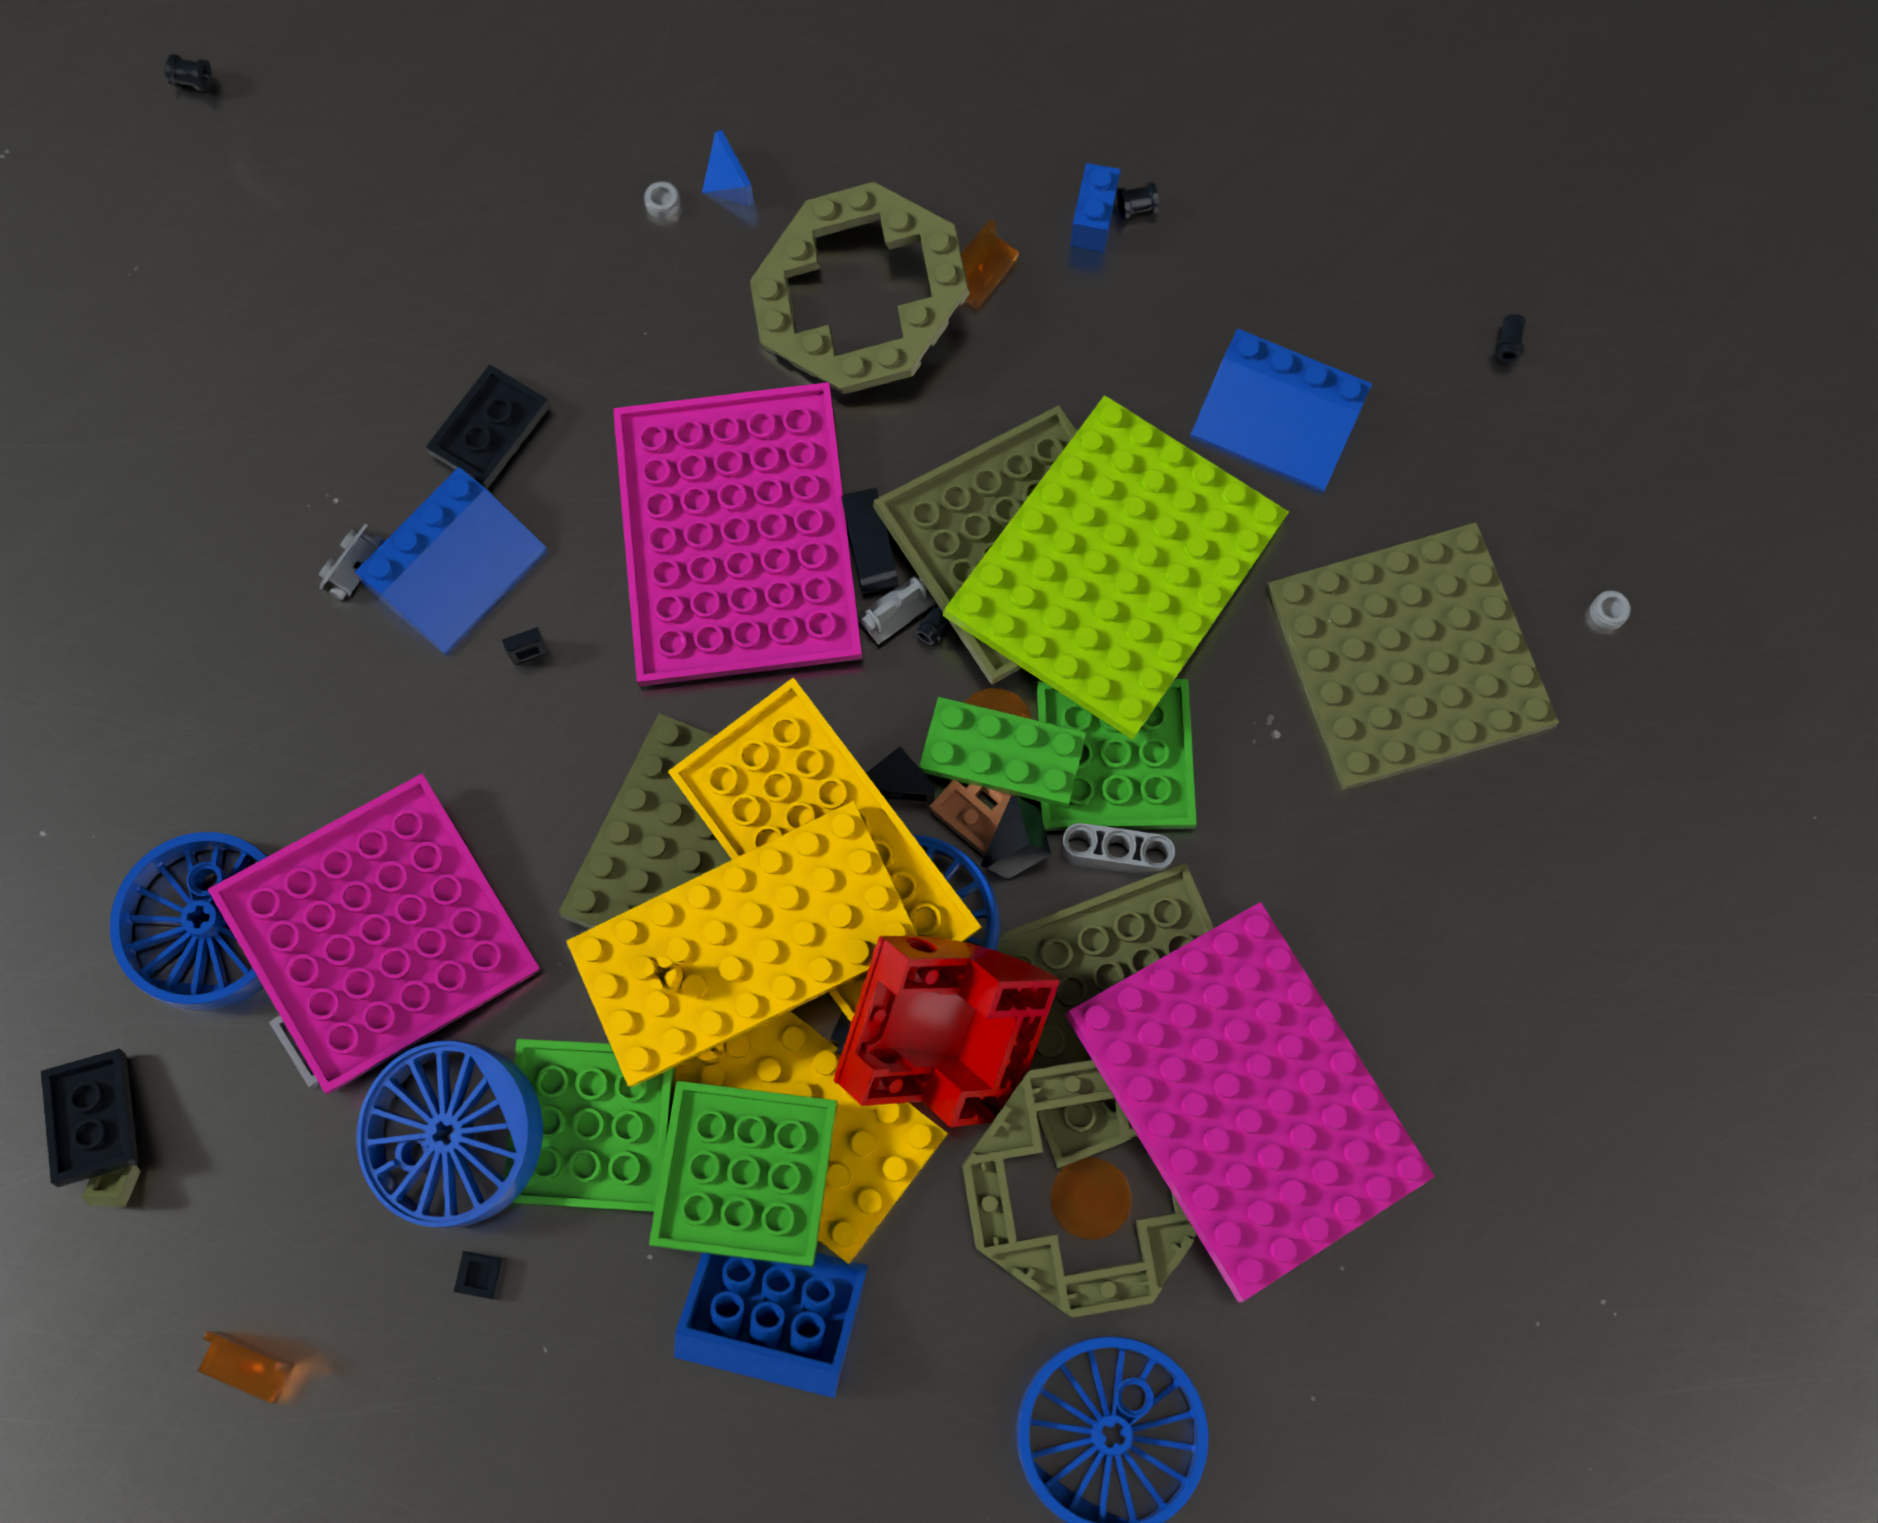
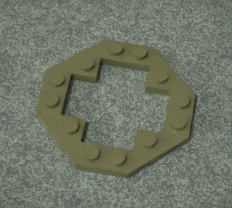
M874 181L806 200L750 279L760 343L763 348L776 356L779 355L788 360L793 366L812 377L829 382L833 389L842 394L912 377L920 367V360L930 345H935L949 325L948 319L958 305L962 306L970 294L955 225ZM881 220L885 244L888 250L921 241L932 297L897 306L903 338L837 356L833 332L829 325L797 333L788 278L821 269L815 238Z
M1092 1060L1028 1070L962 1164L975 1248L1071 1318L1152 1304L1161 1292V1287L1173 1269L1177 1268L1197 1235L1172 1193L1174 1213L1135 1219L1142 1261L1064 1274L1056 1233L1021 1240L1016 1239L1003 1159L1043 1152L1036 1111L1114 1098L1121 1138L1138 1136Z

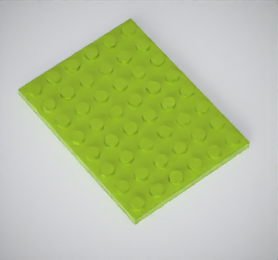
M1104 395L945 607L942 616L1134 740L1286 519L1289 511Z

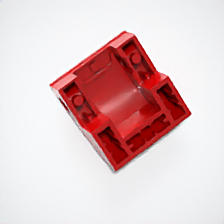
M879 936L833 1081L839 1084L861 1106L923 1102L949 1127L990 1124L1030 1068L1060 979L1018 958L966 942L928 936Z

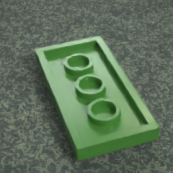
M938 697L919 769L926 774L1068 808L1087 733Z

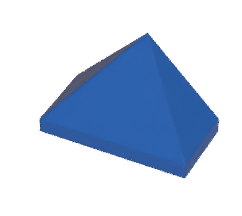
M719 130L715 132L702 193L750 206L754 204L751 183L723 131Z

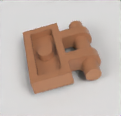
M953 780L929 806V811L980 854L985 856L1012 794L971 784L965 788L958 781ZM980 793H986L998 803L993 810L977 798Z

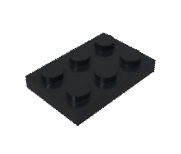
M489 364L425 448L433 457L455 470L460 467L483 487L488 489L551 405L544 396Z
M119 1048L41 1071L51 1184L56 1187H62L138 1164L128 1066L124 1051Z

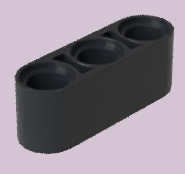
M876 487L846 493L841 496L848 536L862 594L899 586L887 529L873 508L874 500L879 498Z

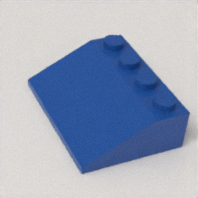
M1237 328L1190 437L1324 493L1372 383Z
M458 467L355 573L372 594L447 655L548 549L485 487Z
M817 1252L814 1268L702 1253L675 1331L674 1358L835 1398L868 1265L853 1261L848 1264L841 1258Z

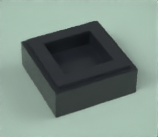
M538 627L502 639L504 648L513 664L521 663L549 651Z
M463 1251L453 1292L496 1300L506 1259Z

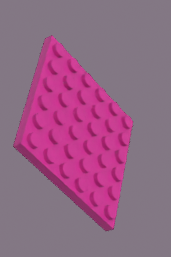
M423 773L208 889L326 1095L336 1091L540 972L538 964Z

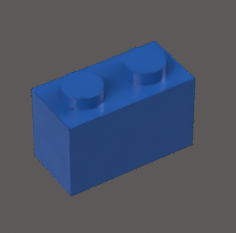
M1086 163L1073 220L1071 247L1105 253L1121 169Z

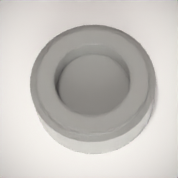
M656 182L645 191V205L647 211L652 216L665 219L673 216L679 210V193L671 183Z
M1617 591L1602 592L1592 602L1590 607V615L1594 623L1607 630L1621 627L1631 614L1629 600Z

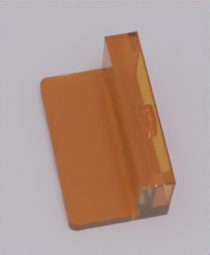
M992 219L986 223L962 252L970 292L965 301L975 308L982 304L1019 259L1018 250L996 237L997 222Z
M206 1331L203 1339L211 1344L198 1372L268 1403L276 1404L295 1363L224 1332Z

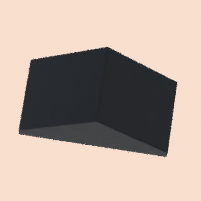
M901 746L866 772L886 800L932 804L935 801V786Z
M1011 795L981 863V867L1008 879L1052 855L1040 809Z

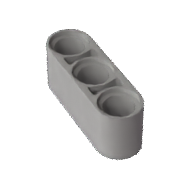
M1076 823L1069 826L1064 833L1061 854L1065 861L1074 866L1149 877L1170 868L1175 856V847L1169 838L1160 834ZM1074 838H1082L1088 842L1089 849L1084 852L1074 851L1070 847L1069 841ZM1113 843L1122 844L1127 850V855L1121 858L1114 857L1109 853L1107 847ZM1158 849L1164 853L1166 860L1162 863L1151 862L1146 856V851Z

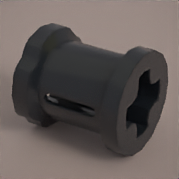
M171 54L165 64V78L171 86L177 87L180 84L195 86L199 91H206L211 83L212 70L210 63L205 59L190 61L182 59L177 54Z
M1148 182L1144 187L1126 190L1124 187L1118 188V206L1123 220L1130 219V216L1133 214L1147 211L1151 213L1159 212L1158 191L1154 182Z

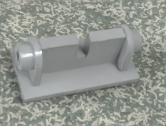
M364 523L359 531L354 528L349 531L340 544L345 551L337 561L330 557L318 574L323 578L319 588L323 590L328 583L333 587L330 593L340 600H343L345 596L350 597L352 591L361 581L355 573L357 569L353 567L354 564L357 562L362 565L385 542L376 533H372L370 537L366 535L365 531L368 526L366 523Z
M913 575L863 610L857 617L861 625L879 645L933 607L937 602L921 578Z

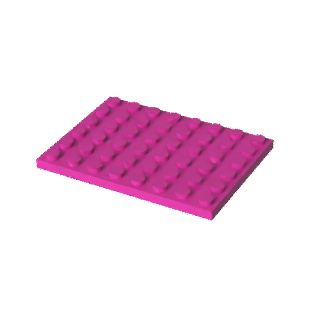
M829 382L613 408L636 677L639 687L863 659L847 524L841 499L843 491Z
M1261 902L1065 1014L1238 1303L1253 1296L1435 1177Z

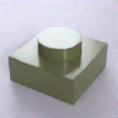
M134 1165L90 1178L82 1198L89 1206L126 1207L141 1171Z

